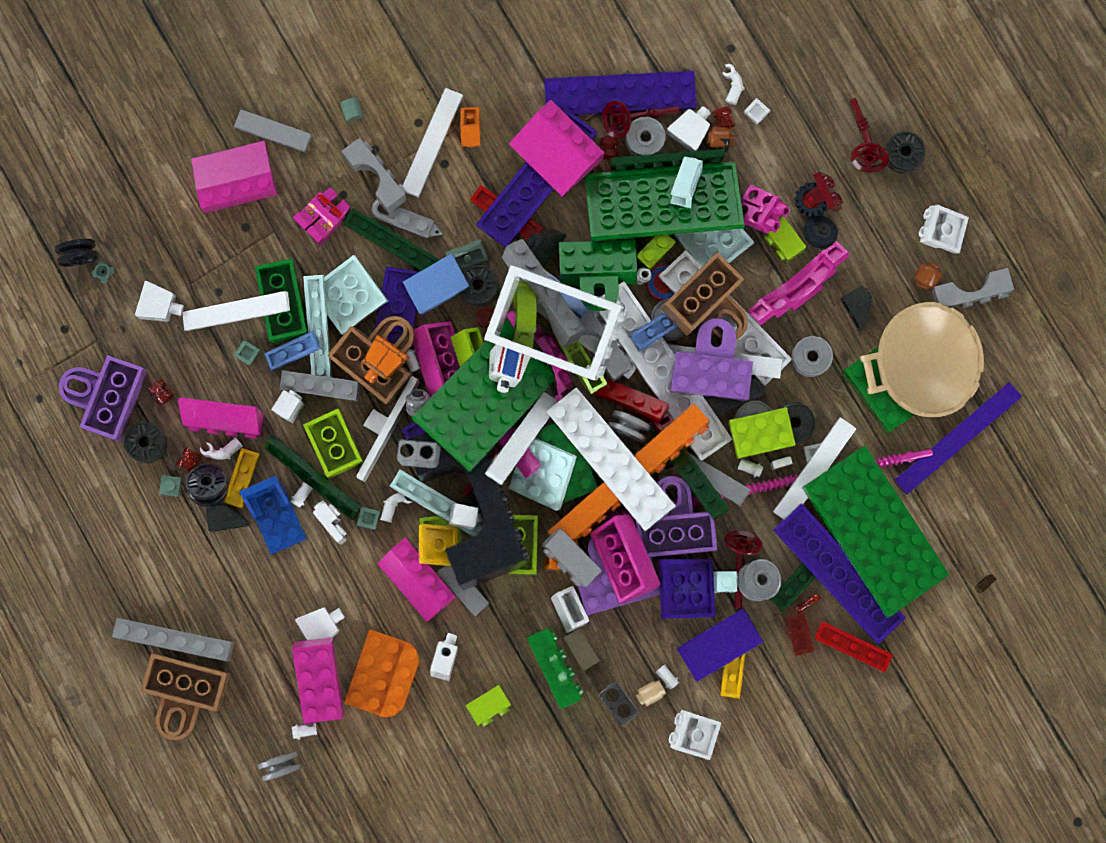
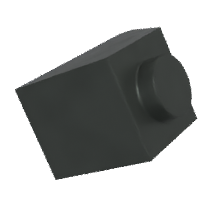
M552 229L531 234L525 243L538 262L546 266L558 249L559 242H563L567 235Z
M863 285L842 296L840 299L859 332L866 327L872 304V295L867 288L864 289Z
M222 502L206 508L210 532L250 526V522L228 506L222 505Z

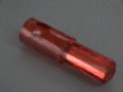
M815 594L794 607L798 614L819 601L820 596Z

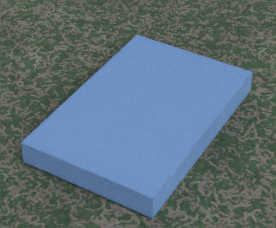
M453 254L446 256L403 281L421 316L470 288Z

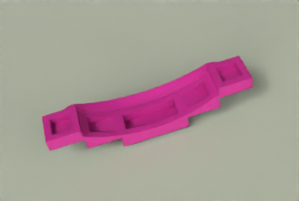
M836 241L829 248L821 251L795 276L770 294L759 299L757 304L747 310L748 314L761 326L772 316L778 318L790 308L795 311L823 289L822 283L836 273L835 267L850 256L849 252Z
M511 311L507 314V317L514 327L515 311ZM536 324L534 340L544 353L568 362L565 354L561 353L557 340L551 334L546 335L543 333L542 328ZM551 365L557 382L558 395L555 396V399L558 403L569 394L568 391L573 388V385L571 384L572 380L568 375V370Z

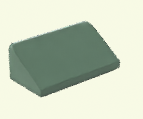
M480 239L445 252L446 256L454 255L461 270L488 260Z

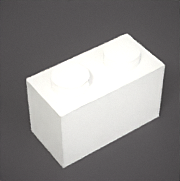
M283 390L271 410L293 424L305 404L297 393L292 390L289 393Z
M454 504L448 525L472 530L480 522L481 514L478 513L479 508Z
M573 586L557 592L551 597L567 633L589 622Z

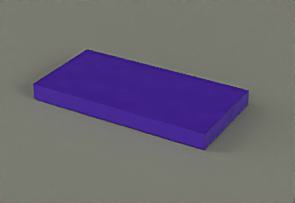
M386 266L382 293L388 302L378 309L375 329L381 321L391 316L406 319L414 329L417 308L403 281L419 272ZM399 325L393 329L388 336L390 343L395 344L404 332L403 327Z
M742 609L679 646L677 650L694 679L698 682L764 642L745 610Z

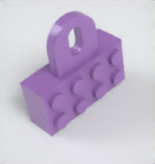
M719 318L706 321L697 333L695 354L675 353L670 392L741 401L749 400L753 361L734 359L736 333L729 322ZM714 327H720L723 331L722 343L719 347L711 345V333Z
M107 355L100 373L83 367H75L66 371L60 379L59 391L66 402L86 409L80 428L121 442L148 371L140 366ZM71 380L84 382L87 384V390L84 393L73 391L69 388V383Z
M668 476L659 480L657 484L665 494L666 487L669 484L676 486L678 500L674 504L676 507L647 531L635 520V526L648 556L716 551L717 543L714 520L707 511L693 513L691 490L688 484L683 479L675 476Z
M591 538L588 546L589 556L602 571L587 587H582L581 585L578 587L587 616L660 595V587L658 586L647 594L620 604Z

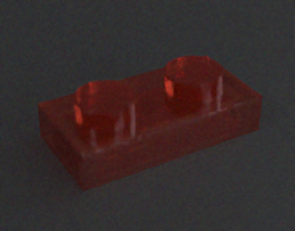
M805 613L785 618L794 655L813 652L814 647Z

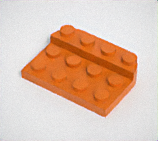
M369 629L344 704L381 717H391L398 714L406 705L420 663L416 648L409 642Z

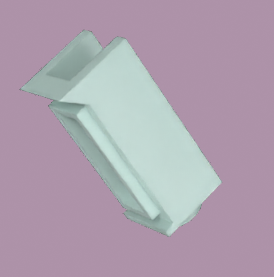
M684 156L671 191V195H673L671 204L691 208L692 197L702 174L703 161Z
M713 571L714 593L737 592V572Z

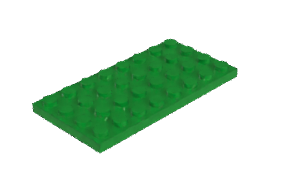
M735 162L702 165V174L692 197L691 208L671 204L673 196L671 191L681 166L588 173L585 176L591 241L744 229Z
M506 320L499 337L513 341L514 327L510 321ZM486 340L413 415L412 419L470 472L556 380L551 364L530 357L520 382L515 387L509 386V390L506 393L499 392L497 390L498 382L492 381L489 378L490 351L496 344ZM533 343V348H532V349L542 352V351Z
M865 445L802 487L886 618L891 617L950 575Z

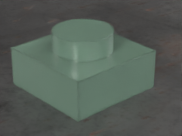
M243 340L234 357L251 367L261 350Z
M162 475L159 494L179 497L182 478Z
M361 507L357 526L376 530L380 511Z

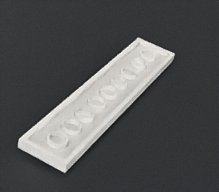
M623 281L619 284L617 304L625 306L624 311H626L623 322L618 324L617 329L620 331L617 340L625 353L631 357L632 363L654 395L659 400L669 403L670 408L668 412L674 419H677L691 405L695 404L710 420L708 425L710 428L704 434L700 435L699 433L695 436V441L690 445L697 458L702 461L730 442L732 438L703 396L670 392L675 355L663 337L638 352L629 335L651 320ZM608 310L597 311L601 318L604 320V322L607 324V321L610 316V314L607 313Z

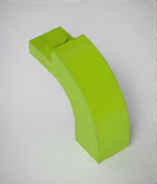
M519 281L512 299L515 307L513 342L533 348L537 314L536 293L525 281Z
M556 338L562 350L561 352L565 354L569 363L585 369L588 365H592V361L580 341L563 348ZM574 373L590 394L607 385L604 377L592 380Z

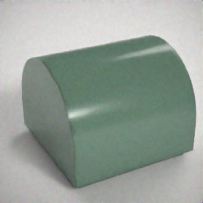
M350 98L340 103L346 123L364 117L358 98Z

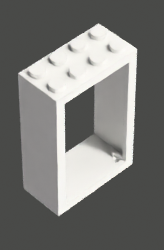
M511 265L484 340L586 378L598 380V378L604 375L606 366H604L605 359H609L613 350L610 347L612 340L616 341L620 331L617 329L618 324L623 322L625 318V306ZM520 277L608 309L607 313L610 316L591 366L588 365L585 369L499 337Z

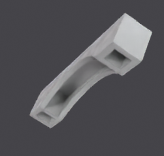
M523 239L507 245L502 259L509 269L512 265L549 278ZM522 278L532 288L542 303L552 331L564 348L579 341L585 328L560 292Z
M116 618L112 635L114 638L223 661L231 660L234 642L123 618Z

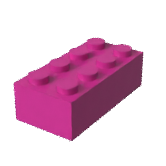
M333 637L294 642L292 652L304 724L343 719L344 706Z

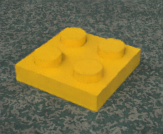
M429 524L419 525V564L451 566L445 549L458 544V527Z

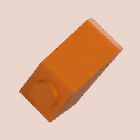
M480 107L461 108V146H480Z

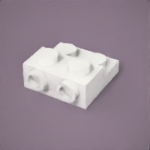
M940 205L929 206L924 212L925 225L919 231L920 242L933 248H942L954 254L960 253L969 217Z
M322 500L314 507L316 510L313 514L336 542L342 545L347 540L345 538L347 533L337 524L341 521L338 517L340 512L334 505H328Z
M681 710L675 717V724L677 725L675 732H672L669 736L670 748L710 760L721 722Z

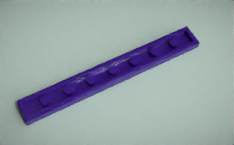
M1010 382L1007 383L931 448L933 456L919 458L893 481L905 495L910 493L1022 397L1021 394Z

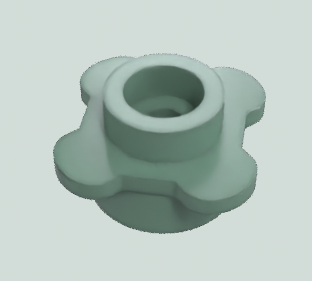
M100 261L92 271V276L99 278L102 283H107L109 281L108 278L114 274L115 270L113 267L107 266L104 261Z

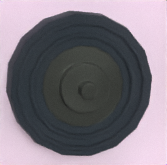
M814 216L804 226V236L812 246L820 249L828 248L837 239L838 229L829 218Z

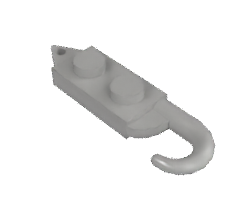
M378 200L372 205L374 217L394 227L425 239L443 235L432 219L400 207L390 212L389 215H385L378 211V205L380 204Z

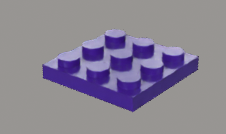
M712 559L658 560L659 581L661 584V619L715 617Z

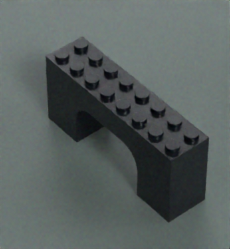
M427 432L407 439L408 441L437 443L441 446ZM406 444L408 452L412 456L414 448L411 444ZM425 445L420 449V456L422 458L429 459L433 456L434 451L431 446ZM441 446L439 464L436 468L414 467L418 478L422 483L452 472L464 474L471 482L484 518L483 527L477 536L445 549L459 587L462 590H466L528 566L527 560L530 557L525 545H520L523 539L518 527L514 528L513 526L516 521L511 509L507 510L506 508L509 503L504 491L500 492L499 490L502 485L485 474L493 463L490 455H485L469 472Z

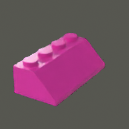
M451 321L426 324L414 330L413 346L430 398L460 368L451 340V336L455 335Z
M631 514L615 516L590 533L620 604L647 594L661 585Z
M406 538L393 547L377 563L426 622H429L456 598L454 593L429 564H419V552Z

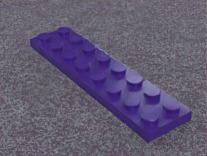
M694 71L544 78L546 104L552 100L564 113L569 110L574 115L602 114L606 104L614 100L623 102L630 113L643 112L646 109L650 111V108L654 110V108L663 109L679 106V110H692L697 107ZM615 105L612 108H621V106Z
M567 110L565 114L593 141L598 132ZM526 162L477 222L476 227L506 248L554 189Z
M802 503L772 529L876 644H879L906 619L900 611L886 618L840 545Z

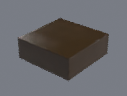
M992 574L986 575L975 586L976 591L983 593L996 578Z

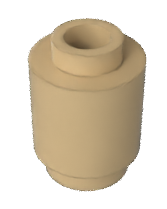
M658 680L656 682L652 681L638 689L639 694L636 697L641 705L645 704L648 707L662 699L666 692Z

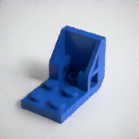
M273 476L239 491L252 517L256 519L271 555L307 540L280 478Z

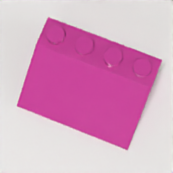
M552 100L545 104L509 143L561 197L598 165L604 156V151Z
M265 141L191 159L200 207L204 213L278 195Z
M180 397L178 399L182 425L188 427V431L199 432V429H204L209 434H218V431L226 432L227 436L237 437V434H245V438L256 439V436L262 437L265 414L257 407Z

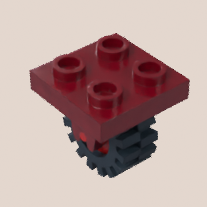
M822 172L813 175L817 183H805L795 193L797 194L794 198L796 201L795 206L798 207V211L803 213V215L814 217L823 215L828 209L834 212L843 209L841 206L843 200L840 194H836L833 188L835 187L834 180L831 176Z

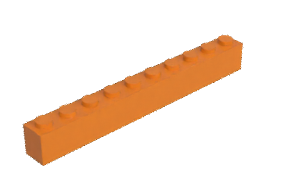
M693 404L635 454L634 457L650 476L654 472L659 473L666 467L665 463L669 459L674 460L679 456V450L684 446L686 448L695 441V436L699 433L700 435L704 434L710 428L708 426L710 420ZM604 482L548 532L551 535L557 528L562 529L578 544L577 540L581 536L586 537L589 535L596 523L601 524L607 519L606 515L611 510L613 512L616 511L622 503Z

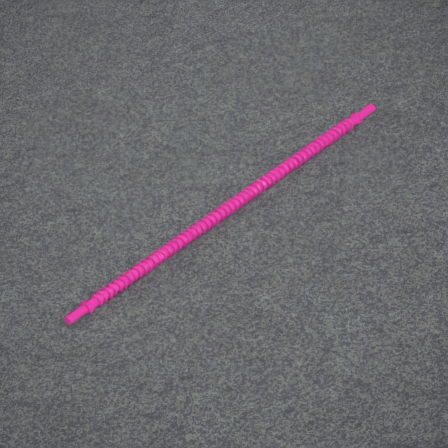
M932 449L916 452L908 451L902 455L901 453H898L897 456L893 454L892 457L888 455L887 458L882 456V459L877 457L875 461L881 469V466L884 468L887 465L891 467L892 464L897 466L898 463L902 465L903 462H914V460L933 456ZM795 474L794 477L790 475L789 478L784 476L783 479L779 477L778 480L773 478V481L768 479V482L763 480L762 483L757 481V484L753 482L751 485L746 484V487L750 489L748 495L751 492L756 494L757 491L761 493L762 490L766 492L767 489L772 491V488L777 490L780 487L783 489V486L788 488L789 485L792 486L799 475ZM691 495L693 506H696L697 503L701 505L699 499ZM675 498L672 502L676 504L678 499ZM621 509L620 512L616 510L615 513L610 511L606 515L607 519L604 522L609 521L615 516L628 515L630 512L627 509L625 511Z

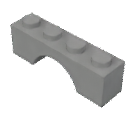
M358 138L342 150L343 157L354 171L369 170L379 177L380 185L375 194L377 200L389 214L407 201L405 196L407 192L401 184H396L393 173L389 169L387 171L382 166L384 163L378 155L374 156L371 151L373 149L368 142L365 141L363 143Z
M1005 268L988 273L985 276L982 289L976 292L962 291L953 282L935 286L934 289H931L936 303H941L949 308L957 306L967 308L973 306V302L979 301L982 304L991 301L993 297L998 296V299L1010 296L1009 293L1014 290L1009 270Z
M590 309L582 319L578 316L576 317L585 328L582 336L592 335L601 340L606 324L604 322L600 323L597 319L599 315L596 311ZM617 339L616 341L612 340L610 346L613 348L609 359H605L604 366H606L605 372L613 382L631 370L633 366L631 364L633 360L627 353L624 354L621 351L620 347L622 346Z
M282 370L279 389L358 402L361 384L358 381Z

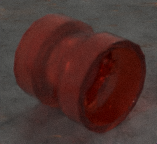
M730 106L721 107L712 112L717 120L716 126L732 128L736 125L735 120L731 117L732 110Z
M600 138L601 150L604 151L603 159L610 160V158L618 157V151L616 150L618 138Z
M482 307L477 311L476 320L481 328L487 329L494 313L491 308Z
M162 379L148 389V393L151 396H155L159 406L169 402L175 395L170 389L166 388V383Z
M184 448L182 451L183 456L178 459L176 465L190 472L195 468L196 462H199L202 456Z

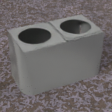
M399 440L397 460L403 466L436 468L439 464L441 446L431 442ZM411 444L414 448L412 456H402L400 453L401 446ZM425 445L431 446L434 451L433 456L429 459H424L420 456V449Z
M614 682L601 691V700L620 725L624 726L637 715V708L618 683ZM611 688L619 692V698L615 702H609L605 696L607 690ZM622 704L628 705L631 709L630 715L626 718L620 717L617 713L618 707Z

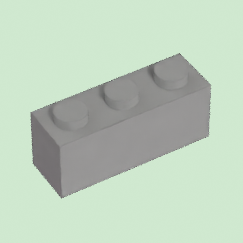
M557 528L541 545L544 548L543 552L550 559L554 558L558 562L557 567L564 573L567 571L572 576L570 580L577 587L580 585L587 587L602 571L562 529Z

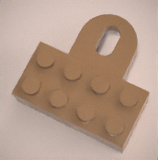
M718 252L660 308L686 336L700 323L704 324L706 321L714 318L721 319L722 315L729 316L737 325L735 331L736 340L745 333L748 326L745 311L729 296L744 278ZM714 327L712 334L722 341V329Z
M391 316L381 321L369 337L356 327L350 326L327 355V357L385 404H391L414 374L402 365L390 378L384 379L379 375L372 384L364 378L370 368L363 361L375 337L381 335L388 340L390 333L399 325L403 327L404 332L393 345L405 354L411 348L415 338L414 329L410 322L398 316Z
M151 653L140 692L161 697L155 720L159 733L169 740L186 738L194 730L200 708L215 712L220 711L230 673ZM179 711L182 714L179 729L173 732L169 728L173 712Z

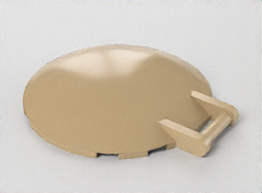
M924 302L903 309L886 326L879 343L878 352L860 356V360L864 364L869 386L867 388L868 394L887 390L898 405L922 417H941L958 411L976 393L980 385L979 379L984 369L983 348L973 325L970 326L964 318L965 316L959 311L941 303ZM873 359L877 360L882 382L880 386H876L871 364Z

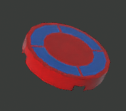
M669 264L655 266L650 271L651 279L645 283L649 295L658 301L670 299L674 295L658 278L670 266Z

